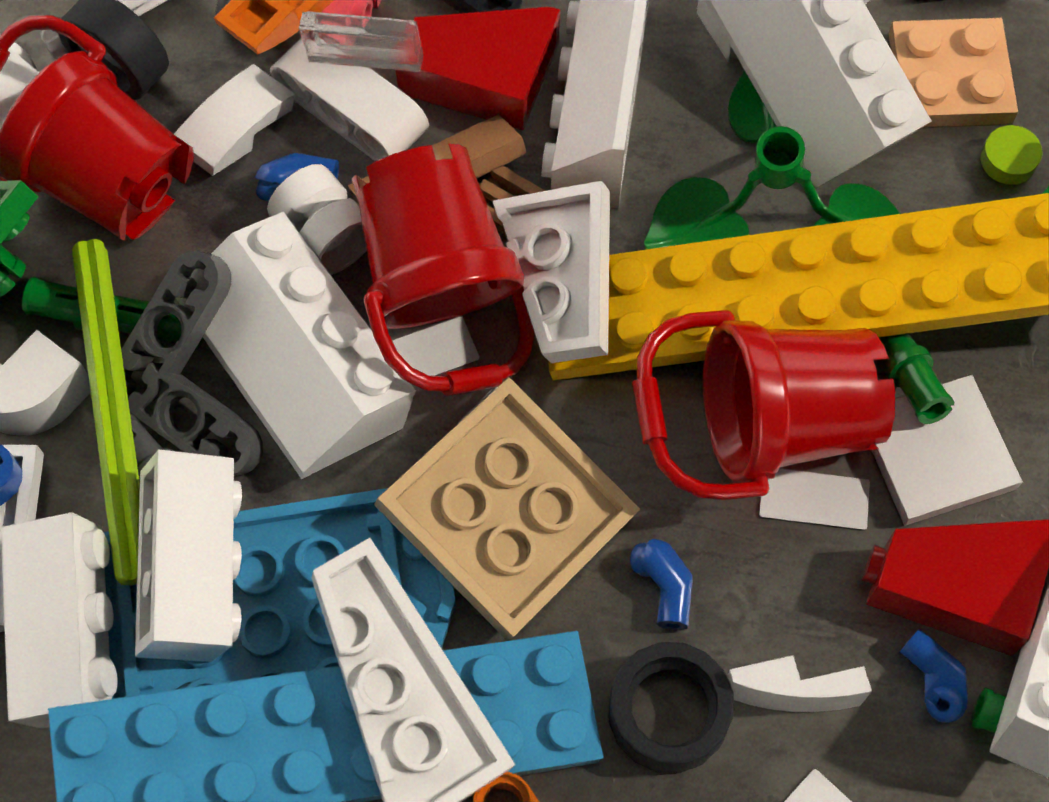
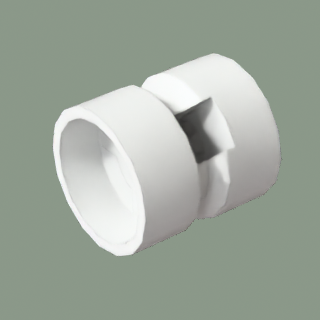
M312 164L299 169L287 177L270 197L267 206L269 216L271 217L284 211L330 275L346 269L367 251L359 204L351 198L347 199L346 189L324 165Z

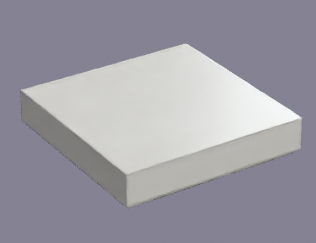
M973 375L942 384L955 403L951 406L952 411L945 418L932 424L919 422L906 396L895 399V418L891 436L886 443L875 444L879 449L872 451L904 526L1017 490L1023 482Z

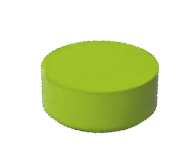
M1016 125L1002 126L995 129L988 136L981 151V164L985 172L994 180L1004 184H1020L1030 179L1035 173L1042 159V146L1039 139L1028 129Z

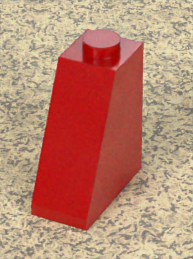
M549 6L414 17L406 37L399 36L396 39L390 56V68L396 71L397 87L409 97L487 120L499 114L513 128L524 131L559 44L560 9Z
M1049 519L895 529L884 548L874 545L870 552L862 577V581L872 584L866 605L1013 656L1029 641L1049 569Z

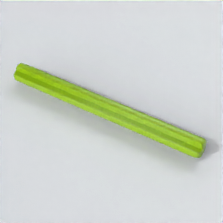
M91 239L75 243L72 248L114 574L121 585L131 586L137 584L140 481L108 251L104 247L102 240Z

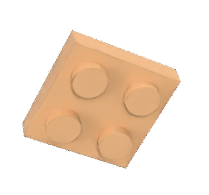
M1002 18L892 21L888 33L890 49L932 121L924 127L1013 124L1018 114V107Z

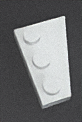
M602 181L493 200L497 217L503 223L509 241L506 243L507 248L515 252L524 274V292L522 295L542 355L551 363L608 355L610 191Z

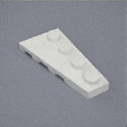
M371 538L366 539L313 570L311 579L383 802H461L516 765Z

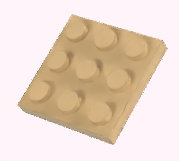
M510 377L380 495L374 504L507 641H510L640 510Z

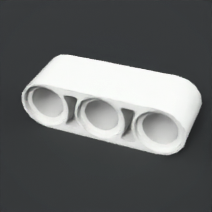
M309 30L270 67L272 77L295 93L294 101L374 161L407 150L429 127L427 116L414 100L317 30Z

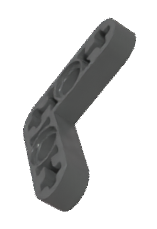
M187 251L179 255L171 264L121 349L130 413L186 453L226 457L228 449L225 445L216 439L204 438L211 431L222 438L238 436L235 447L241 452V456L239 459H234V475H244L254 470L260 463L263 455V441L259 432L246 420L181 375L186 363L228 295L231 287V273L228 265L221 257L201 251ZM195 268L204 270L203 277L209 281L206 290L195 289L197 282L191 277ZM175 298L187 299L185 304L194 306L195 311L193 312L188 307L174 303ZM171 313L180 321L181 336L174 346L167 348L160 342L157 328L162 318ZM146 350L154 356L164 358V363H151L154 356L147 355L144 351ZM133 371H144L141 379L148 385L145 392H134L137 383L131 378ZM184 397L189 398L197 409L196 423L191 430L186 432L180 430L173 420L174 407Z

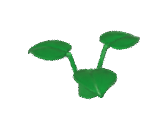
M744 70L729 98L728 119L737 137L746 142H757L755 169L748 174L747 182L738 196L731 202L726 189L715 180L691 177L675 183L662 195L656 205L650 229L644 240V246L646 249L749 235L750 231L746 221L736 211L746 204L757 185L761 183L772 189H785L796 182L801 184L813 211L822 216L813 226L900 214V212L878 190L857 183H846L836 188L831 195L828 207L821 202L811 181V172L803 168L805 144L802 137L791 128L776 126Z

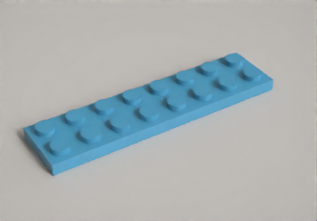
M578 631L443 650L516 764L507 772L522 776L595 764L604 759ZM340 666L48 708L57 802H365L382 799Z

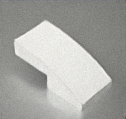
M253 64L230 79L206 99L185 120L174 135L193 147V162L213 176L252 151L254 134L292 111L295 93Z
M793 655L730 669L727 675L733 690L734 700L752 706L780 711L822 712L861 706L872 692L864 666L800 680Z

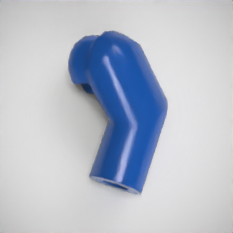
M291 153L260 166L255 176L259 180L256 195L261 200L269 201L276 188L287 177L299 169L312 164L324 165L338 180L339 160Z
M651 539L648 543L635 545L630 554V564L633 571L642 577L651 576L661 589L657 625L670 630L687 629L693 583L690 570L667 542Z
M919 628L900 650V653L924 672L925 705L931 717L939 722L949 723L957 721L964 715L968 705L966 668Z

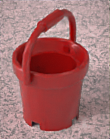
M53 15L27 16L9 25L0 35V72L10 56L8 49L19 37L33 30H52L66 36L86 51L66 53L44 67L24 88L9 110L0 130V181L21 180L34 193L44 192L100 224L124 241L125 235L133 240L140 238L158 223L175 202L173 198L166 194L171 185L172 177L185 185L194 161L193 147L174 135L117 86L115 74L107 68V65L101 62L106 53L105 46L76 25Z
M449 144L453 159L436 160L432 145L420 146L392 154L366 166L369 183H366L357 175L352 178L359 204L373 284L368 288L363 299L374 339L385 362L404 381L424 391H442L446 396L499 387L503 380L516 375L529 359L535 336L522 295L524 292L523 271L515 252L503 246L473 171L468 150L459 144ZM512 295L518 315L520 336L515 353L508 362L498 366L494 363L443 372L440 376H429L411 367L397 352L388 329L411 328L444 321L490 306Z
M730 310L688 313L668 319L647 336L637 357V379L632 382L643 444L649 445L657 467L676 487L698 498L732 500L765 496L769 492L768 480L775 478L780 467L848 453L874 451L879 449L875 444L888 441L895 418L893 378L878 380L873 361L889 359L886 349L877 334L867 328L847 330L766 329L754 321H735V317ZM716 326L706 346L703 367V400L707 429L714 455L723 473L734 482L733 484L703 483L685 474L670 458L664 443L668 440L657 378L652 377V361L660 344L674 333L691 328Z

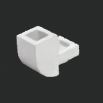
M38 330L3 365L0 363V432L24 436L49 430L65 420L91 393L89 376L83 365Z

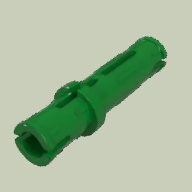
M31 277L28 280L22 298L24 314L73 322L75 329L82 330L77 287L44 281L36 277ZM114 295L118 330L122 333L131 334L150 301ZM170 313L164 316L159 322L157 328L159 340L171 343L179 341L181 324L174 314ZM203 337L201 338L200 342L198 343L195 349H199L201 347L204 339Z

